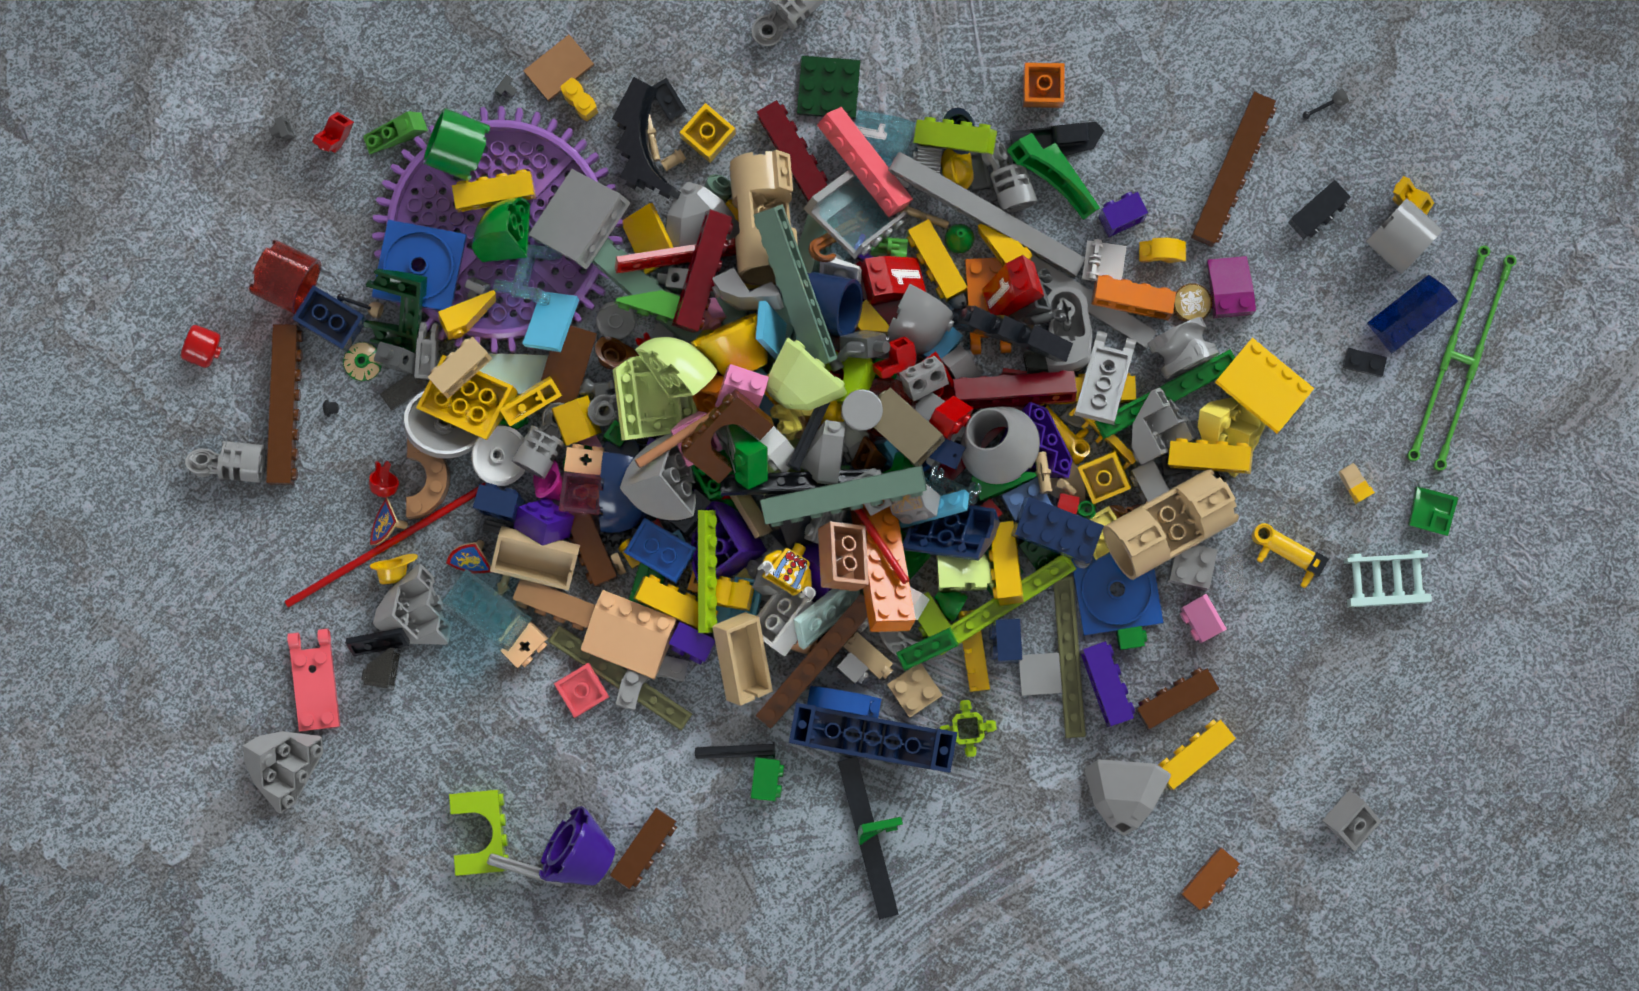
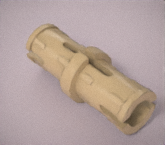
M1038 452L1035 460L1037 469L1035 474L1038 477L1040 494L1053 492L1050 481L1051 469H1048L1046 452Z

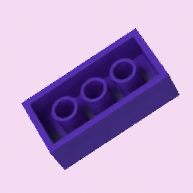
M1105 641L1079 651L1106 726L1110 727L1133 719L1135 709L1132 702L1128 703L1126 698L1128 690L1125 683L1120 681L1119 675H1121L1119 665L1113 662L1112 656H1114V651L1111 644L1107 645Z

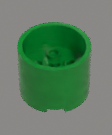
M443 108L429 138L423 164L470 181L472 176L469 174L471 171H476L487 142L484 135L489 133L490 125Z

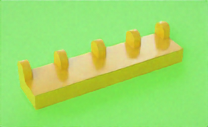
M1077 405L1068 413L1070 416L1075 414ZM1082 417L1085 422L1081 427L1085 429L1090 425L1100 435L1095 440L1098 444L1103 437L1094 423L1096 420ZM1114 434L1104 439L1114 449L1113 451L1116 450L1126 461L1123 464L1124 470L1136 461L1133 453Z
M974 610L960 611L958 614L959 620ZM979 631L962 642L970 692L990 689L982 633Z

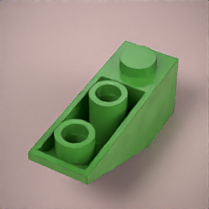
M407 111L367 133L363 138L369 154H373L414 139L416 136L427 132L428 129L422 113Z
M659 290L619 297L615 299L614 303L618 304L620 309L629 311L631 308L637 310L639 315L648 317L650 314L656 316V320L667 323L668 320L672 321L674 319L680 296Z

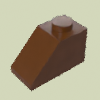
M863 436L851 465L855 470L872 468L883 470L887 459L867 436Z

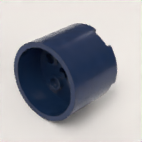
M818 272L807 273L829 335L840 338V336L854 333L860 320L863 304L862 287L859 281Z

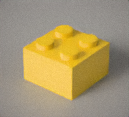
M705 103L679 133L682 140L711 163L736 135V129Z
M1116 450L1077 467L1093 504L1131 489Z

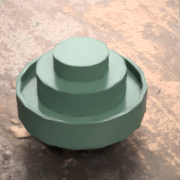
M713 174L707 178L705 187L720 199L727 200L732 196L731 182L726 177Z

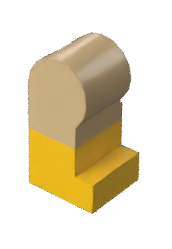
M1354 463L1339 471L1340 478L1355 504L1375 493Z

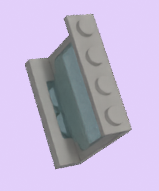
M849 169L812 196L804 210L855 259L861 254L865 256L871 250V246L875 248L883 240V237L885 239L893 233V229L897 231L904 224L903 219L907 213L904 211L896 218L893 216L888 217L871 194L856 180L857 176Z

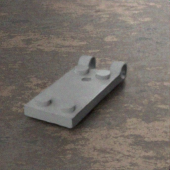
M1098 331L1075 415L1114 425L1137 340L1127 338L1124 350L1121 351L1105 347L1108 333ZM1111 366L1112 370L1108 371L1105 367Z

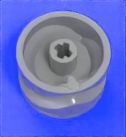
M1202 317L1184 322L1147 343L1152 354L1158 353L1164 358L1165 363L1160 371L1164 375L1165 380L1192 370L1219 354L1215 343L1206 342L1202 337L1205 328H1207Z

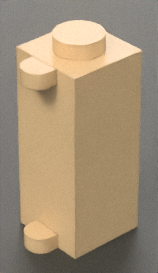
M858 632L844 645L843 648L869 668L868 670L879 680L882 676L886 679L893 671L891 668L893 663Z

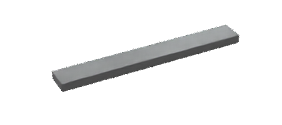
M1032 254L1031 261L1035 264L1037 274L1040 269L1046 268L1053 277L1050 283L1042 281L1044 287L1051 291L1059 287H1073L1081 290L1087 298L1088 313L1123 336L1137 340L1136 344L1147 349V343L1153 339L1157 331L1125 311L1092 305L1093 292Z

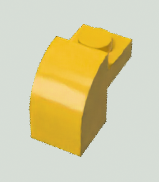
M1403 176L1394 187V197L1392 200L1398 206L1407 198L1427 215L1434 205V201L1429 193L1416 189L1410 178Z
M1152 238L1150 241L1139 242V261L1143 263L1163 261L1166 263L1186 261V242L1175 238Z

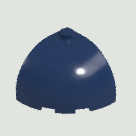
M603 452L600 474L603 490H599L600 513L603 514L599 515L601 532L614 533L626 531L638 525L648 515L638 509L620 489L624 474L634 457Z

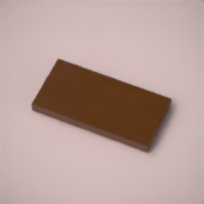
M570 325L561 352H549L541 381L550 376L562 395L550 403L561 402L565 404L578 398V392L580 391L597 333Z

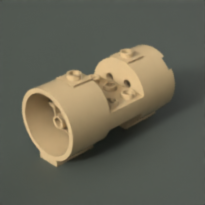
M779 150L765 151V155L758 154L754 156L753 152L745 153L735 157L730 162L732 204L735 208H738L740 233L735 237L737 272L743 283L761 286L772 282L776 285L773 268L769 265L768 254L762 245L760 232L754 223V214L783 204L790 223L789 203L792 200L791 192H793L790 154ZM791 227L797 243V231Z
M1207 469L1103 527V536L1107 548L1120 570L1132 580L1138 578L1238 522L1239 515L1234 513V508L1237 507L1234 501L1236 499L1227 483L1223 482L1221 478L1216 479L1213 476L1214 471Z

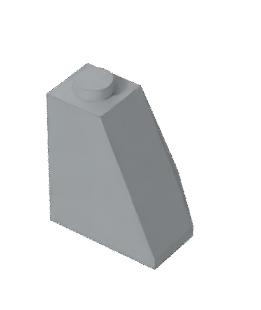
M825 420L817 430L800 466L804 471L808 470L817 483L828 485L838 483L846 423Z

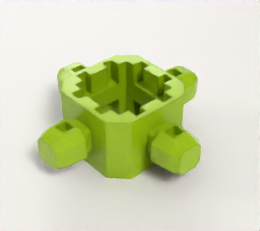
M962 700L959 704L962 714L954 716L951 720L952 726L943 725L939 729L958 732L957 720L976 718L978 738L959 739V733H957L956 739L957 744H966L964 751L967 757H975L977 752L974 743H980L985 737L984 731L988 733L997 730L996 721L986 720L983 723V717L979 713H970L972 709L971 702L969 700Z

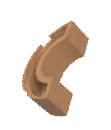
M407 438V458L420 462L425 468L427 476L423 489L414 496L406 497V517L411 520L431 514L443 503L450 487V472L444 458L432 457L419 451Z

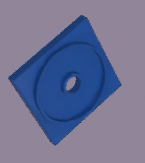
M388 220L378 269L400 271L427 277L426 296L423 297L422 307L439 311L453 306L467 235ZM422 258L425 260L426 267L423 271L416 272L412 269V263L415 259ZM373 289L372 298L396 303L401 302V296Z
M1110 552L1097 560L1093 556L1090 565L1086 568H1079L1075 565L1077 569L1073 571L1083 636L1164 623L1154 569L1132 580L1120 570ZM1114 582L1123 584L1125 592L1122 596L1116 597L1111 594L1110 586Z

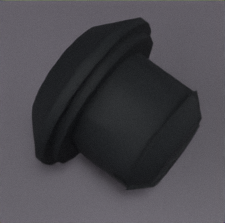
M325 400L323 403L324 415L330 417L331 414L338 413V403Z

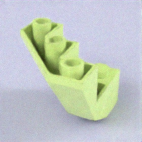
M789 338L785 341L769 373L767 392L770 397L786 409L810 411L847 394L844 387L845 383L824 368L823 362L817 358L814 359L805 350L806 347L798 340L794 342Z

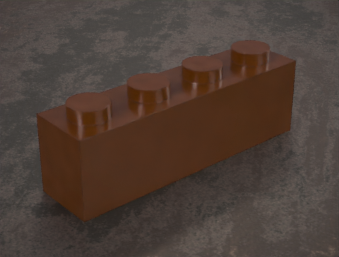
M583 503L567 510V512L574 515L571 529L573 536L570 537V540L573 544L580 545L579 551L581 554L578 555L581 565H586L588 573H586V577L590 585L594 583L595 587H599L617 579V573L587 505Z
M1200 667L1190 673L1192 677L1186 680L1182 677L1173 682L1174 687L1167 690L1165 687L1155 693L1157 697L1151 700L1147 697L1138 702L1139 707L1136 708V711L1147 730L1219 690L1208 668L1202 670Z
M655 808L610 876L628 889H631L632 886L636 888L643 879L640 876L643 870L648 871L654 863L652 859L656 852L660 854L666 843L663 842L667 836L671 837L678 828L675 826L677 821L659 808Z

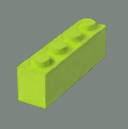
M924 117V120L917 119L913 143L993 155L997 131L990 129L991 125L979 124V127H974L971 122L961 121L959 125L954 124L953 120L942 119V122H936V118Z

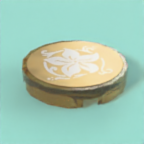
M1188 283L1176 291L1174 312L1180 320L1187 322L1198 317H1202L1204 320L1208 316L1212 308V297L1204 286Z

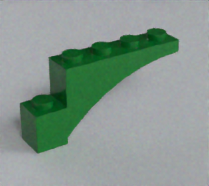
M1031 133L1019 139L1007 149L1017 166L1021 165L1031 170L1051 184L1068 200L1083 220L1100 209L1056 143L1043 149Z

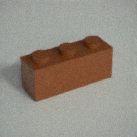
M1218 847L1179 894L1198 910L1202 908L1207 909L1213 902L1211 899L1215 893L1219 894L1225 888L1226 884L1224 882L1229 877L1232 879L1238 873L1239 869L1237 867L1240 863L1222 847Z

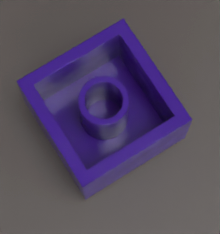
M1128 192L1122 195L1121 200L1117 202L1111 200L1105 203L1098 218L1108 238L1144 222L1148 211L1138 192L1134 194Z
M543 498L519 506L513 528L543 546L570 537L574 515L567 512L565 508L554 504L552 500Z
M679 622L669 641L672 651L682 656L684 653L690 655L689 659L699 665L702 662L707 664L716 647L715 639L703 633H698L697 630L682 622Z

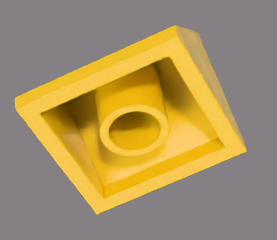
M588 395L552 408L565 446L602 433L600 426L594 424L588 416L590 404Z

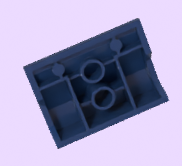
M968 505L967 511L916 524L914 528L908 529L903 542V549L906 551L979 561L993 542L1000 524L996 509Z

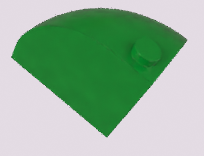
M524 198L506 199L496 203L484 213L477 224L472 243L474 254L477 255L481 262L527 258L530 203Z

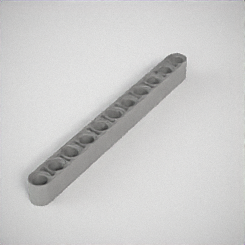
M901 152L897 153L888 169L893 175L973 221L986 225L1020 242L1024 248L1027 247L1030 250L1031 254L1072 277L1077 276L1085 261V258Z

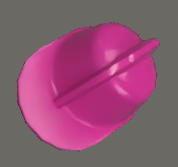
M554 460L545 479L533 476L535 494L539 499L561 500L565 481L559 473L557 462Z

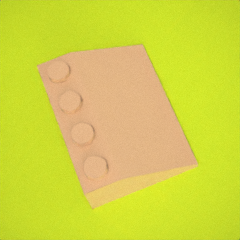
M602 590L585 634L581 651L655 680L670 646L669 641L678 626V621L674 617Z

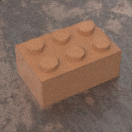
M830 521L818 528L821 587L858 591L869 585L866 526Z

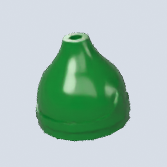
M962 223L950 226L945 234L947 248L957 254L969 251L975 241L972 229Z
M952 590L948 592L938 591L934 598L938 602L943 615L953 622L968 596L965 593Z

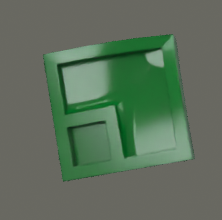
M1416 486L1408 525L1448 536L1459 497Z
M896 817L860 825L857 835L858 845L863 844L884 830L886 832L898 830L897 826L903 825L902 818Z

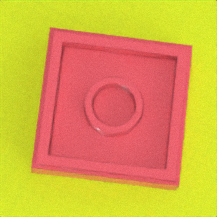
M590 663L585 664L554 683L574 718L609 698L608 693Z

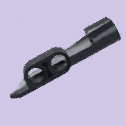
M1097 122L1055 125L1046 128L1010 131L1011 145H1013L1019 139L1032 133L1043 149L1056 143L1064 156L1094 149L1105 130Z

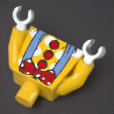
M795 543L792 550L785 548L766 555L762 564L757 568L758 570H764L762 577L793 596L802 591L800 597L804 598L806 595L811 602L816 591L812 588L811 570L809 569L810 562L802 557L806 548L801 544Z

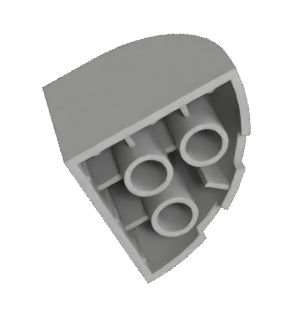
M909 284L898 306V318L893 317L888 328L889 337H886L888 342L905 336L914 343L916 356L925 354L941 341L946 331H951L954 325L952 320L953 313L945 304L932 295Z
M671 433L653 441L636 455L624 474L620 489L638 509L646 514L664 520H682L694 515L696 494H692L691 483H695L691 466L686 467L678 446L676 445L642 468H639L635 463V459L673 436Z

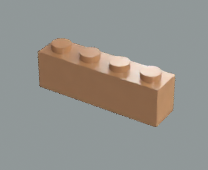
M520 579L512 600L516 601V606L527 609V606L535 608L534 613L542 616L548 613L554 616L553 620L563 624L566 620L573 623V628L581 631L584 628L588 629L596 606L542 584Z

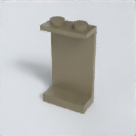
M889 388L878 396L882 403L883 413L880 421L873 428L908 458L914 467L921 466L945 441L944 436L893 389Z

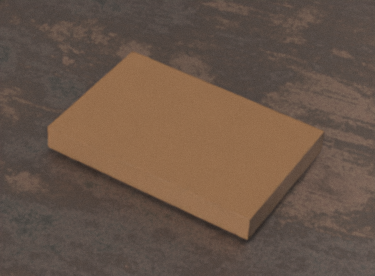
M568 34L523 71L549 102L562 92L560 87L570 78L577 80L592 68L594 63Z

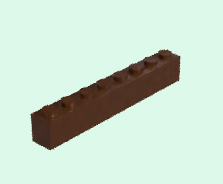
M1254 91L1191 239L1213 247L1215 242H1220L1224 233L1221 232L1223 224L1227 226L1231 214L1228 213L1230 207L1234 208L1239 198L1236 196L1238 189H1243L1247 180L1243 177L1246 171L1250 172L1253 166L1252 156L1254 153L1258 154L1262 143H1259L1261 135L1265 137L1269 129V125H1266L1269 118L1273 119L1277 110L1274 107L1276 100Z
M273 324L266 483L270 485H294V480L298 478L295 460L297 461L299 457L296 441H299L297 421L300 420V409H297L298 401L301 400V390L298 389V381L302 380L299 362H302L303 358L302 350H300V342H303V330L298 325Z
M864 592L857 597L756 714V717L770 729L777 724L867 620Z

